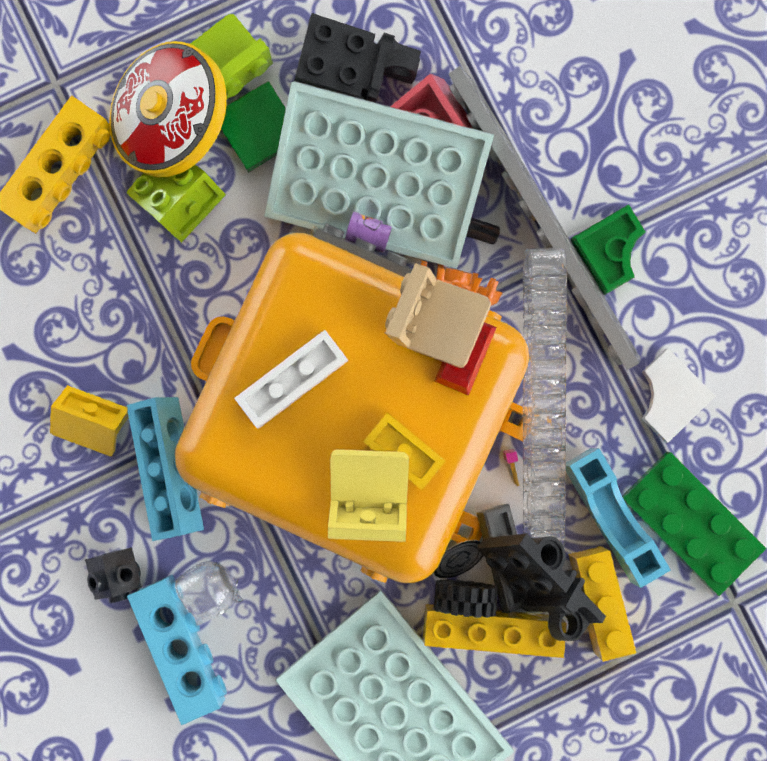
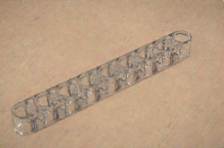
M527 248L523 260V337L529 350V363L523 377V534L527 533L531 538L552 536L557 538L565 547L567 258L563 248Z

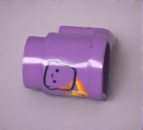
M354 211L345 239L355 243L357 237L376 245L375 250L384 253L392 226L383 224L381 220Z

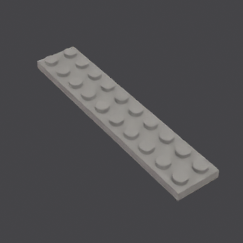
M460 66L449 73L454 83L449 86L452 94L459 104L462 103L466 110L470 109L471 113L466 116L475 130L494 134L489 155L494 162L497 161L499 165L503 164L506 170L501 174L509 188L516 193L520 192L523 197L519 204L529 220H537L541 229L536 232L544 246L550 249L553 248L559 258L555 259L554 262L564 278H572L576 285L572 292L581 307L588 305L594 317L589 320L599 336L605 334L611 343L607 350L617 366L623 364L626 370L639 364L640 355L477 85Z

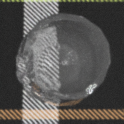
M201 562L178 576L175 580V589L184 607L195 617L197 626L224 614L233 603L243 601L237 589L238 580L232 577L226 567L217 562Z

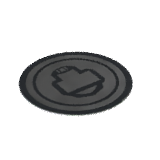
M464 541L446 550L440 564L433 572L434 575L444 579L453 578L472 569L483 558V555L477 550L481 541Z

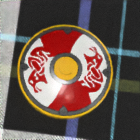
M171 41L158 44L146 50L127 68L113 95L109 117L113 145L118 155L127 165L152 177H170L188 170L206 155L221 130L226 112V86L222 73L214 60L189 43Z

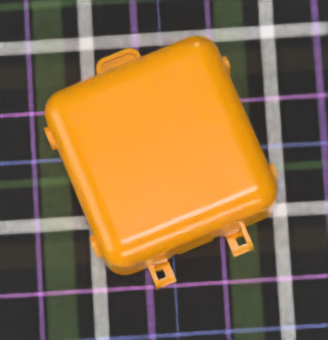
M288 234L279 238L269 248L236 319L233 320L221 316L211 320L191 360V368L193 373L198 378L206 381L176 445L175 464L177 471L188 485L201 491L199 497L207 501V503L225 508L226 505L238 508L361 565L360 571L374 580L386 583L388 578L400 583L422 581L437 569L450 539L458 543L469 540L480 541L482 533L478 518L464 511V508L494 441L500 431L524 442L537 415L535 412L512 402L528 367L529 350L527 343L517 329L502 322V316L489 310L484 322L497 328L469 396L436 383L434 380L442 361L399 346L385 334L387 330L385 327L386 319L390 310L397 307L402 295L400 288L404 277L328 242L315 238L310 234ZM326 330L346 356L348 362L261 428L257 429L234 398ZM512 412L523 416L518 426L508 422ZM386 413L390 414L446 460L423 490L419 489L408 479L406 542L328 539L331 504V453L334 450L373 451L363 441ZM462 523L472 527L468 538L457 534Z

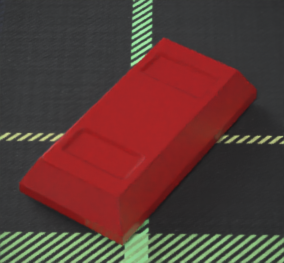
M484 322L467 364L459 368L442 362L434 382L469 396L497 327Z

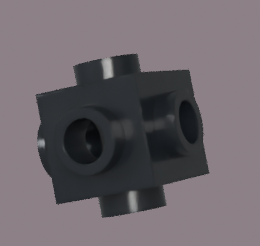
M132 547L85 559L89 574L87 583L95 600L108 598L109 603L119 602L128 599L129 591L142 587L140 581L141 571L138 563L135 561Z

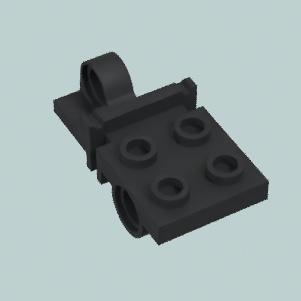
M311 13L294 81L355 98L362 96L364 97L363 100L376 103L383 75L409 84L414 82L420 63L421 51L398 43L394 39V35L385 32L378 43H374L375 33Z
M525 533L482 539L477 550L486 558V563L492 569L499 571L509 581L508 585L512 590L522 595L527 594L520 607L525 612L549 613L548 629L554 639L558 641H576L582 636L590 623H603L606 615L581 590L585 580L583 578H575L577 572L574 569L564 570V572L561 570L565 563L566 554L563 544L557 538L552 536L531 538ZM564 616L568 620V630L566 633L563 632L561 626Z

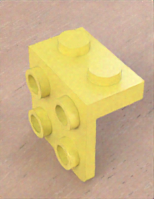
M334 450L331 453V504L328 539L406 542L409 456L406 453L363 450Z

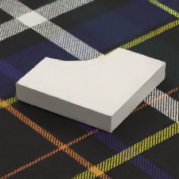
M669 348L665 349L642 371L649 382L651 391L649 408L642 417V420L665 443H668L716 397Z

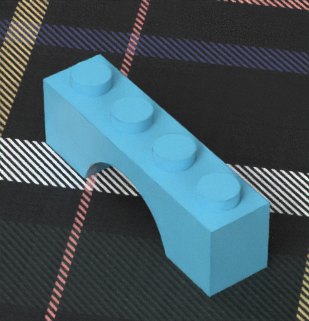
M590 448L562 464L631 583L642 588L671 571L654 540L643 530L626 505L617 485V477L599 448Z

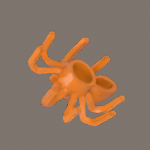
M421 260V265L427 267V262ZM441 264L437 266V280L484 295L490 300L491 306L499 301L503 293L496 290L499 281H496L495 278H490L487 287L480 286L483 278H479L478 273L473 272L471 274L447 267L444 269V265Z

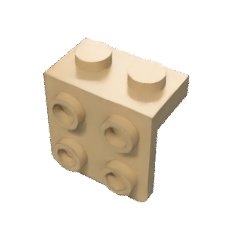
M415 263L411 273H407L401 283L400 293L402 295L397 307L392 308L387 316L385 323L387 330L385 334L399 346L459 368L464 367L469 360L487 317L491 302L484 295L437 280L429 267Z

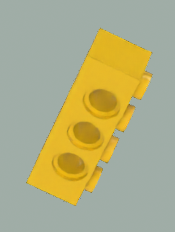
M71 95L0 191V210L35 234L39 229L46 227L52 218V212L55 207L70 195L74 181L79 175H83L89 169L93 155L98 149L103 148L108 143L111 133L110 124L106 119ZM82 135L79 144L70 146L73 137ZM62 161L60 170L56 173H51L52 165ZM37 188H42L41 196L32 201L31 195L33 191Z
M425 604L424 646L564 658L565 641H558L550 634L548 614L502 613V610H496L494 617L486 618L481 616V618H475L473 616H455L450 613L444 614L433 609L434 605ZM562 619V630L566 633L567 623Z

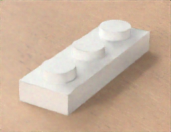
M324 330L234 399L255 427L259 429L348 362V359L327 331Z

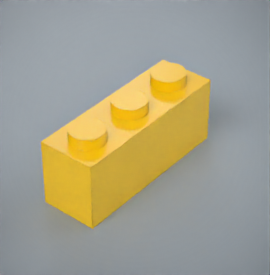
M598 546L568 554L571 567L577 572L575 578H583L585 580L581 590L606 615L603 623H590L587 627L594 654L603 662L636 654L610 550Z

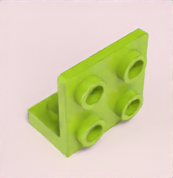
M196 164L188 170L170 177H152L143 173L127 190V194L181 243L226 196L208 174Z

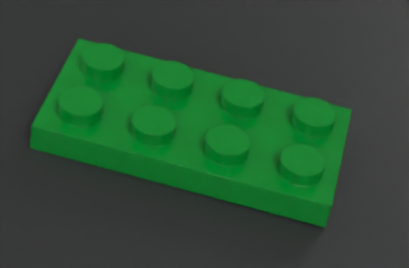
M666 452L622 495L626 505L717 596H720L767 549L671 452Z

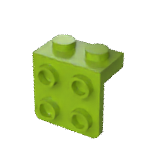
M234 14L226 15L190 43L209 55L218 65L224 78L227 99L238 94L245 85L262 75L273 64L269 47L261 38L256 41Z

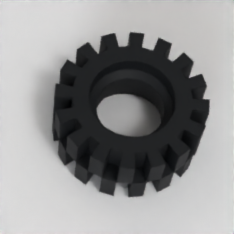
M436 580L433 609L437 612L450 613L455 616L494 617L496 615L498 587L493 584L469 580Z

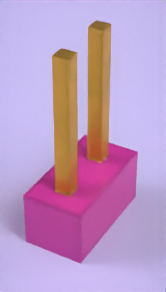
M514 449L504 450V459L507 463H510L514 483L516 486H520L514 462L518 461L517 452Z

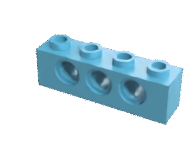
M155 397L127 405L152 541L204 530L197 490L181 478L175 464L176 445L184 430L179 398Z
M172 574L129 594L127 598L181 726L220 709L225 701L224 695L227 694L226 686L220 675L216 676L211 666L213 656L210 648L206 643H201L197 633L200 631V626L195 614L188 612L184 603L186 592L182 583L179 580L175 581ZM161 607H167L173 612V623H166L160 618L159 612ZM180 639L184 641L188 648L187 654H178L173 648V640ZM190 671L196 672L201 678V685H191L186 679V673Z

